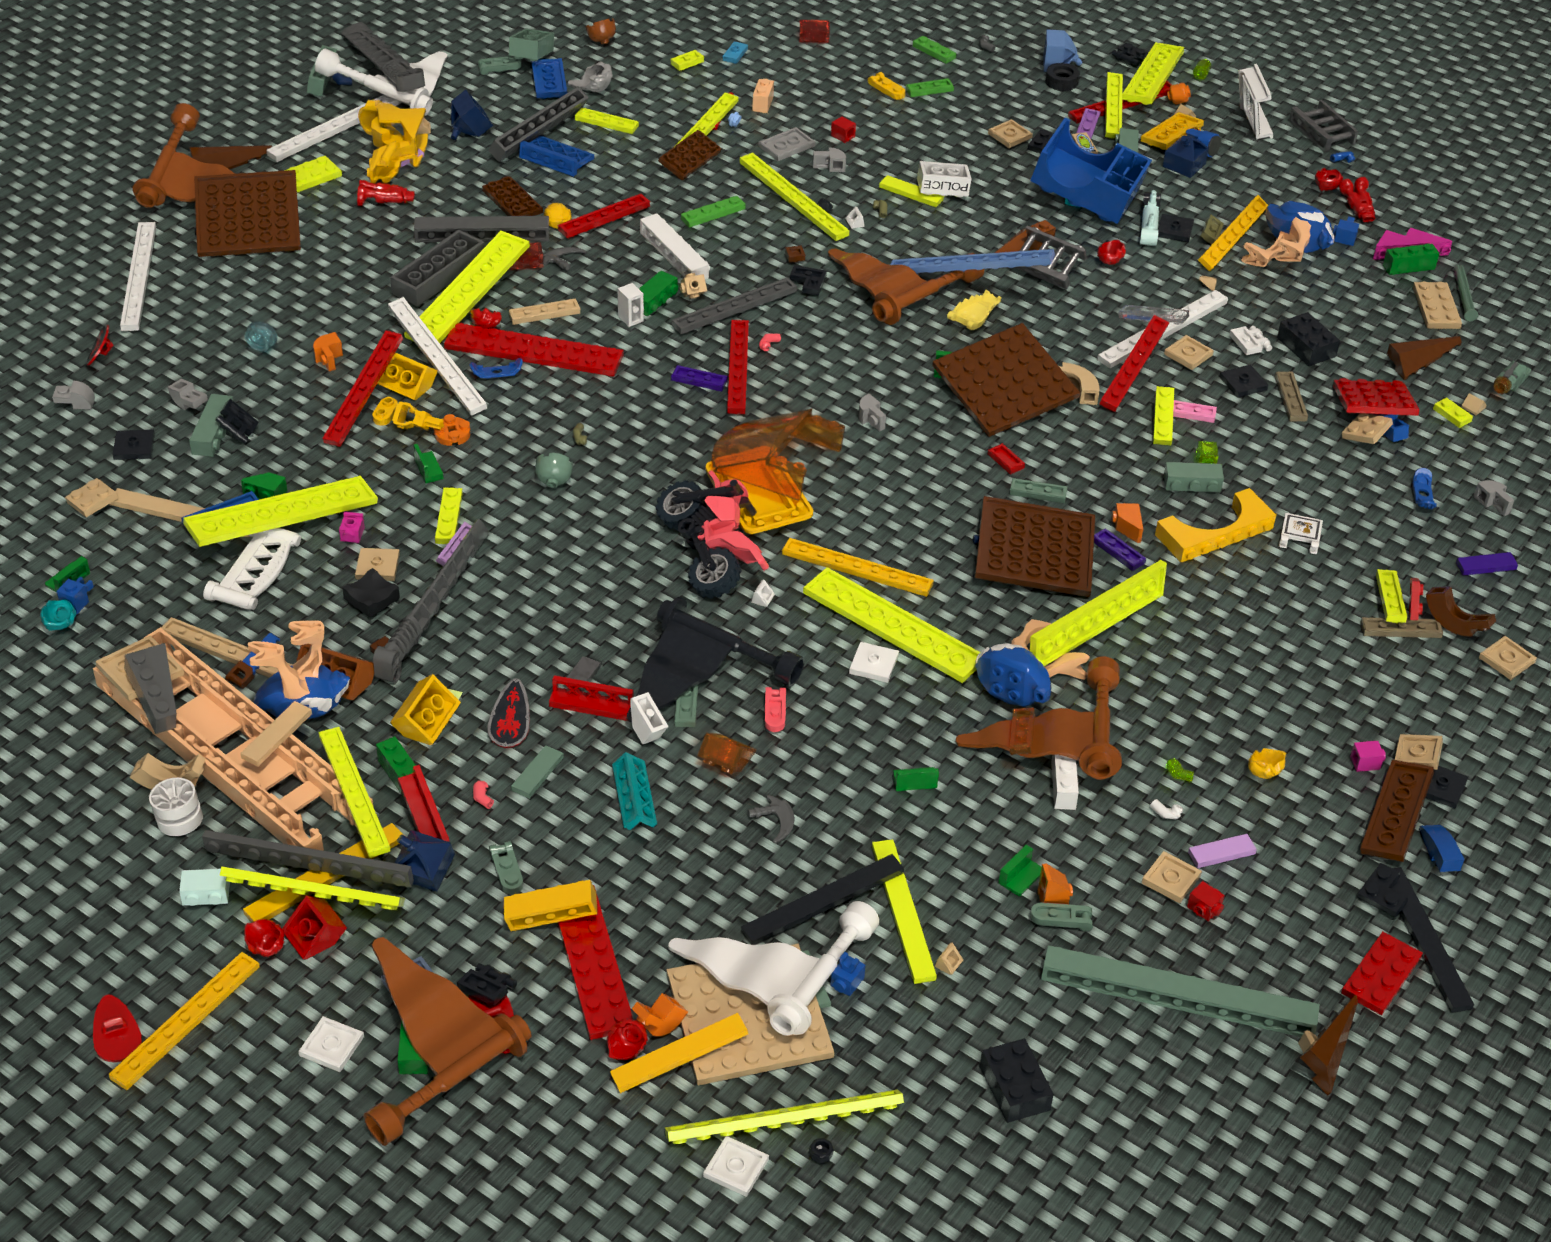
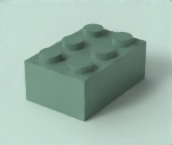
M525 28L509 37V56H514L515 59L528 58L529 61H537L554 51V32Z

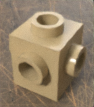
M695 273L685 275V278L679 284L680 292L683 293L684 297L694 299L700 297V294L707 292L704 274L695 276Z

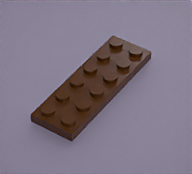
M1398 760L1391 761L1361 845V854L1404 862L1434 774V767Z

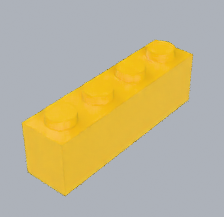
M582 880L576 883L557 885L556 887L537 889L531 892L504 897V920L510 931L597 914L596 891L591 880Z

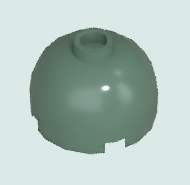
M549 453V456L543 457L544 454L539 455L536 459L535 473L542 483L548 487L555 488L565 484L570 479L573 462H569V457L558 453Z

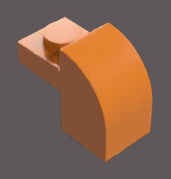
M336 332L320 336L313 344L315 362H321L322 365L327 367L328 371L336 370L334 358L343 356L341 340Z
M661 993L651 1008L638 1001L632 1007V1010L638 1015L637 1020L642 1022L653 1036L669 1034L677 1028L688 1013L676 999Z

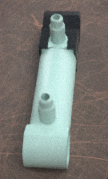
M1155 190L1144 192L1140 244L1157 245L1161 193H1157Z

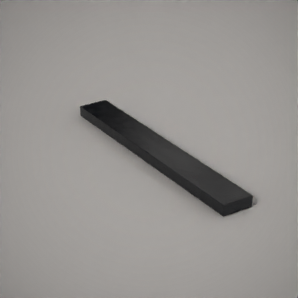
M890 854L741 926V931L751 945H756L903 874L904 867L893 854Z
M1402 867L1393 868L1400 872V878L1391 889L1408 897V902L1401 910L1400 915L1417 948L1423 952L1422 957L1451 1013L1473 1009L1474 1003Z

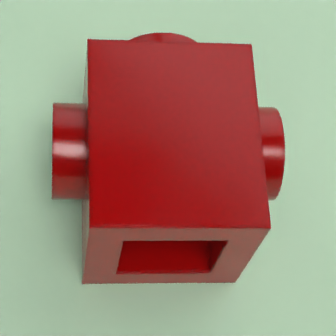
M1202 881L1190 893L1187 908L1209 921L1214 915L1218 916L1224 908L1222 903L1225 895Z

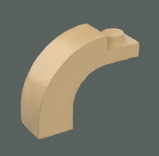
M1062 362L1061 370L1080 391L1079 403L1097 405L1100 390L1096 377L1081 366Z
M147 753L137 761L130 778L151 790L158 783L170 778H185L191 781L195 787L199 776L204 771L202 766L206 758L198 754L184 765L173 766L165 764Z

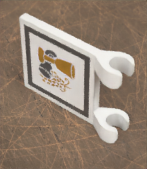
M1285 513L1279 547L1287 548L1288 540L1293 539L1311 543L1309 553L1317 555L1323 520Z

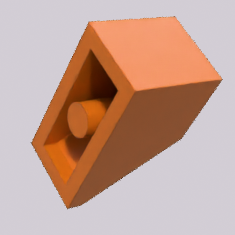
M1116 503L1115 511H1112L1111 516L1112 522H1115L1116 530L1136 543H1141L1143 524L1139 504Z
M1047 863L1042 864L1037 891L1040 902L1069 905L1070 897L1073 896L1071 883L1068 884L1066 876Z

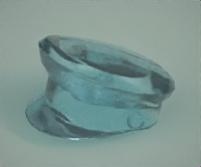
M260 321L252 322L248 325L244 335L248 345L261 352L268 351L270 347L276 344L278 339L275 329L269 324Z

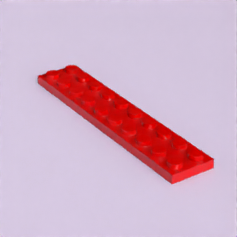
M457 323L449 332L444 342V349L515 361L521 358L523 362L613 377H615L624 356V351L621 349L495 328H482L481 326Z

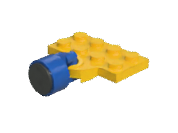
M1180 112L1141 135V142L1159 147L1162 150H1167L1180 137L1188 135L1198 139L1209 148L1208 157L1216 155L1221 145V139L1218 134L1206 130L1201 131V127L1204 126V120Z

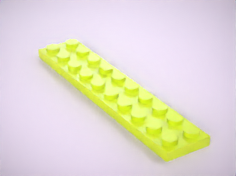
M500 231L419 316L439 343L443 341L455 325L468 314L530 247L529 241ZM405 331V338L413 341L409 334Z
M361 476L184 517L183 524L198 546L201 547L377 504L378 497Z
M1159 560L1034 633L1030 638V652L1046 666L1163 596L1167 563Z
M828 567L803 587L805 595L961 683L977 670L975 667L976 658L981 652Z

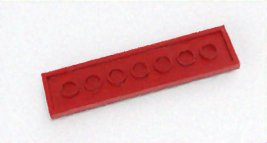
M597 893V914L558 922L590 1040L607 1037L610 1028L622 1019L634 1020Z

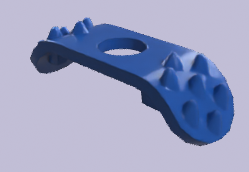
M518 358L515 362H510L509 365L483 367V365H476L474 362H471L470 369L479 378L513 376L521 370L523 360ZM496 370L502 371L500 373H493Z
M1426 468L1417 469L1413 475L1415 503L1419 507L1424 506V508L1433 509L1437 507V504L1433 501L1431 488L1432 473ZM1418 491H1424L1428 496H1422Z

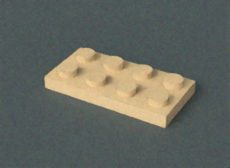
M1414 282L1413 290L1426 327L1429 329H1461L1462 322L1448 283Z

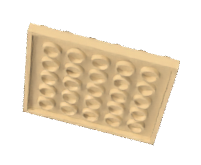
M799 943L791 945L801 951ZM696 963L667 969V977L673 998L688 1011L680 1023L684 1037L736 1013H739L748 1030V1035L691 1060L697 1085L834 1058V1049L816 995L807 1006L812 1018L808 1030L800 1035H782L772 1027L768 1006L746 991L724 986L701 964Z

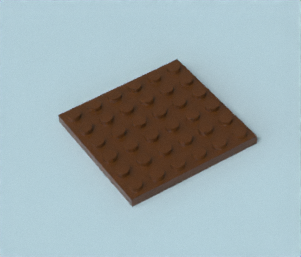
M295 170L194 176L198 257L301 250Z
M1023 323L938 358L932 363L934 369L988 437L1080 397V391Z
M984 496L975 578L1090 597L1095 515Z

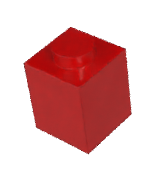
M843 116L832 122V137L844 143L855 138L856 123Z

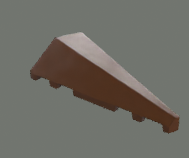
M272 145L190 147L191 158L197 161L223 165L230 170L247 164L250 159H261V155L267 154L266 150L271 148Z
M1460 336L1391 343L1388 347L1387 356L1396 364L1395 371L1403 380H1406L1410 374H1416L1423 366L1427 367L1441 358L1445 352L1449 353L1453 347L1460 346L1462 341Z
M1356 995L1348 1000L1300 1057L1315 1073L1312 1080L1327 1095L1332 1092L1358 1004Z

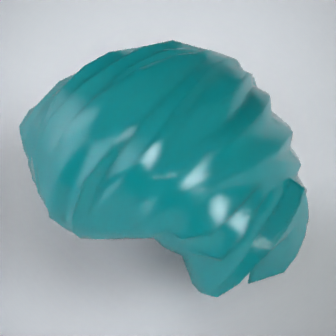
M49 600L41 608L40 617L48 631L63 630L73 624L77 613L68 600Z

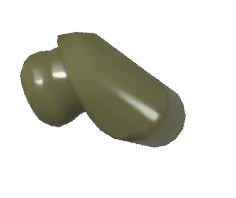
M874 200L873 208L879 209V216L881 218H886L887 203L883 200Z
M582 423L576 424L573 429L575 443L579 446L580 444H587V436L582 435L584 430Z

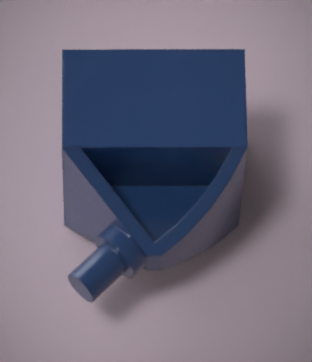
M464 90L451 101V126L453 127L451 138L453 140H456L458 134L461 133L479 137L493 126L484 109L467 90Z
M1183 135L1165 151L1163 167L1191 178L1206 164L1209 148L1198 139Z
M410 830L407 837L403 834L400 835L397 842L403 845L395 863L411 866L414 885L437 892L455 855L451 842Z

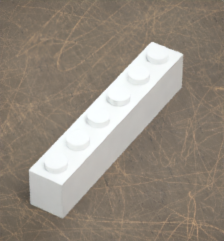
M658 214L640 219V233L684 278L685 275L695 273V276L704 274L705 279L709 278L710 266L708 262L682 236H679Z

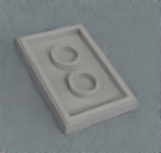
M797 127L759 142V148L776 161L815 147V141Z

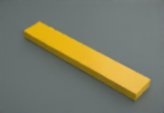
M736 1013L611 1070L610 1073L619 1092L622 1093L748 1035V1030L739 1013Z

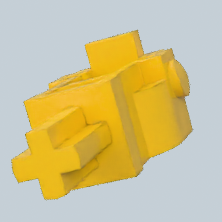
M397 403L392 419L393 424L397 425V428L408 429L415 426L424 430H428L429 427L441 430L444 427L443 419L432 417L431 414L425 411H418L410 403ZM408 410L410 413L415 414L413 422H405Z

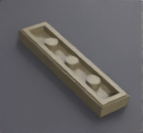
M1276 372L1275 379L1289 422L1307 421L1308 414L1294 373Z
M1362 617L1360 622L1364 636L1442 638L1443 636L1441 624L1436 619H1407L1406 623L1387 622L1385 618Z

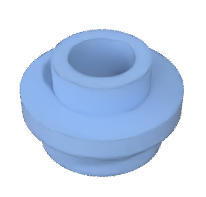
M737 111L731 113L728 118L729 126L737 127L741 120V115Z

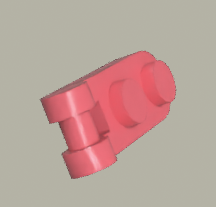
M765 687V727L771 732H779L785 727L786 688L780 687L779 690Z

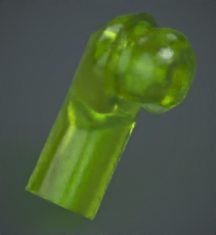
M1175 758L1167 761L1166 767L1173 778L1193 781L1194 771L1184 770Z

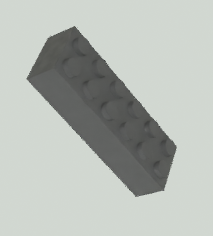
M457 230L390 277L392 294L399 298L404 297L407 302L418 307L452 283L485 248V242L461 230Z

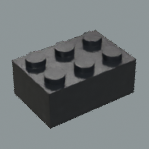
M1309 312L1280 321L1277 338L1307 366H1312L1337 356L1340 340Z
M1025 1038L982 1050L979 1067L1007 1123L1051 1110L1054 1093Z

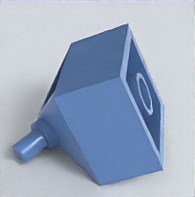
M1047 29L1043 55L1044 72L1047 71L1050 65L1055 63L1070 64L1075 62L1080 66L1082 61L1077 54L1075 44L1066 31Z

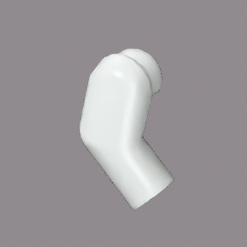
M1157 799L1150 805L1161 818L1178 819L1183 812V808L1180 805L1174 804L1172 808H1166Z

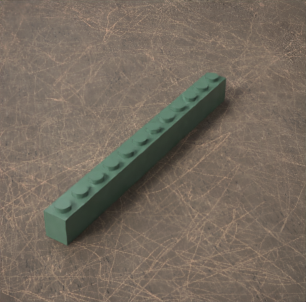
M1048 945L1041 978L1043 981L1302 1037L1306 1030L1315 1035L1320 1006L1317 1003L1183 975L1172 971L1155 969L1149 966L1132 964L1126 961L1109 959L1103 956L1072 951L1061 947Z

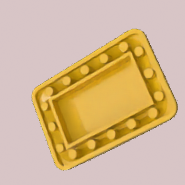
M769 447L708 462L705 466L707 474L712 470L720 482L737 479L746 487L749 495L748 499L757 511L754 516H751L746 508H740L739 526L748 534H756L804 521L813 516L812 506L776 452ZM709 476V478H710L712 484H713L714 487H715L714 481H713V480L711 479V477Z

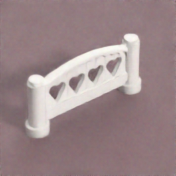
M282 528L250 534L249 536L253 538L222 582L219 584L211 580L208 581L203 593L204 599L212 602L217 600L247 610H254L258 604L256 597L263 593L278 577L287 561L290 547L299 546L301 536L296 532ZM280 545L276 553H270L265 546ZM256 558H272L268 561L269 564L265 566L256 560ZM263 570L262 573H259L260 577L253 578L247 571ZM240 583H255L249 591H244L238 585Z

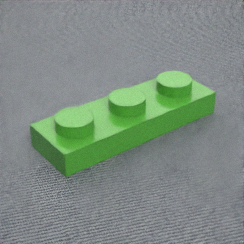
M921 36L913 41V47L946 64L956 59V52L925 36Z

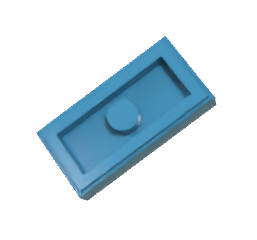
M734 41L723 55V61L737 64L748 50V44Z

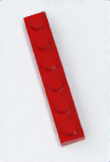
M638 194L558 225V231L566 238L573 237L650 207V201L642 194Z

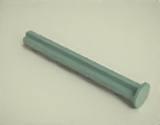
M1456 265L1454 272L1465 311L1464 318L1467 321H1474L1478 318V312L1474 307L1463 265Z

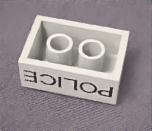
M920 161L917 181L920 193L925 195L939 194L942 196L954 195L956 197L969 196L971 176L968 166L965 164Z

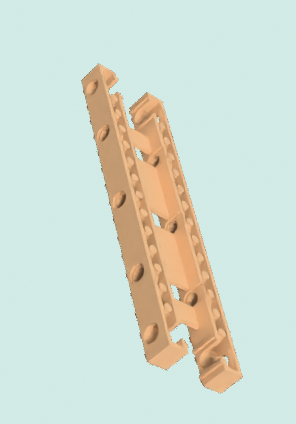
M161 627L144 638L151 635L158 644L165 643L167 653L184 669L183 676L171 681L173 694L176 695L183 689L189 688L197 695V697L176 709V728L155 734L139 699L136 698L128 701L97 667L93 668L97 686L186 762H189L198 754L206 758L202 766L204 768L202 775L283 844L324 851L322 835L319 833V829H310L311 838H309L303 828L302 815L295 813L319 796L332 806L333 811L337 810L349 820L350 825H355L331 765L293 734L259 766L241 758L240 753L274 719ZM238 730L249 738V740L227 754L213 747ZM291 774L303 782L302 785L280 800L272 793L269 794L267 792L268 789Z

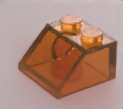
M706 732L697 756L703 758L704 763L715 766V764L722 766V771L733 774V772H741L757 749L722 734Z

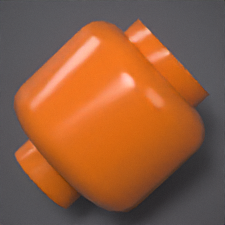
M1185 83L1172 85L1170 91L1167 92L1169 101L1172 100L1175 105L1188 102L1189 97H1191L1189 85L1186 86Z

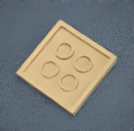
M150 635L97 660L96 667L128 701H131L138 697L124 670L125 654L159 644ZM167 653L171 681L184 675V669Z

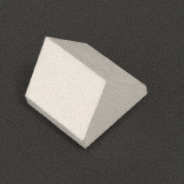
M854 207L845 219L852 229L864 227L863 216L858 207Z
M762 580L755 590L751 603L767 607L775 593L765 580Z

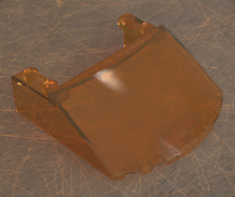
M813 408L740 424L727 431L716 442L711 458L713 472L795 500H800L807 470L803 463H792L787 461L785 457L778 455L794 437L840 452L845 425L839 424L837 421L824 419L818 415H812Z

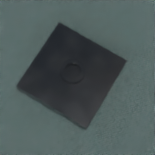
M1162 214L1158 227V237L1189 242L1194 219Z
M1251 364L1222 371L1219 376L1237 398L1268 390L1269 386Z
M154 429L116 431L113 459L152 458L155 437Z
M1438 765V769H1434L1426 798L1456 809L1468 776Z

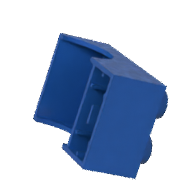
M1064 118L1042 150L1030 181L1039 185L1045 192L1056 193L1068 199L1069 203L1073 206L1084 207L1096 213L1100 219L1118 224L1139 191L1152 159L1119 143L1111 151L1104 154L1087 152L1075 143L1070 133L1071 120Z

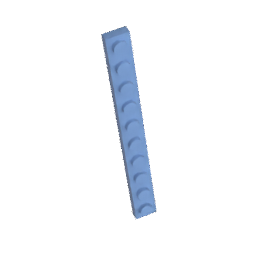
M1054 249L896 259L892 260L890 265L908 266L916 274L955 270L966 271L971 269L982 270L987 268L998 269L1003 267L1014 268L1019 266L1030 267L1035 265L1047 266L1052 263L1055 252Z

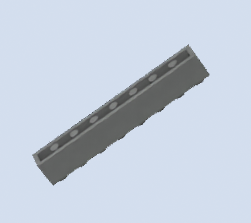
M579 86L496 138L488 151L498 162H501L518 151L522 141L531 142L584 107L589 97Z
M549 216L415 217V243L441 242L457 230H461L484 242H490L500 231L529 242L549 241Z

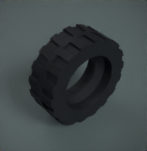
M1055 63L1048 67L1045 82L1047 86L1054 90L1071 91L1079 84L1080 71L1077 67L1068 63Z

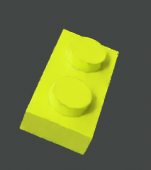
M696 50L671 58V65L679 71L704 62V56Z
M1447 397L1434 404L1433 410L1458 428L1472 422L1473 416Z

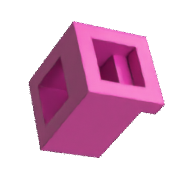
M344 512V518L339 528L340 541L359 543L365 529L363 513Z

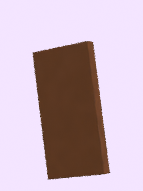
M697 130L659 157L658 162L683 181L718 155L722 148L703 132Z
M511 176L491 181L482 186V191L507 216H536L543 213V208Z

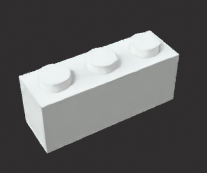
M1052 755L1054 809L1076 810L1079 794L1076 760L1062 755Z

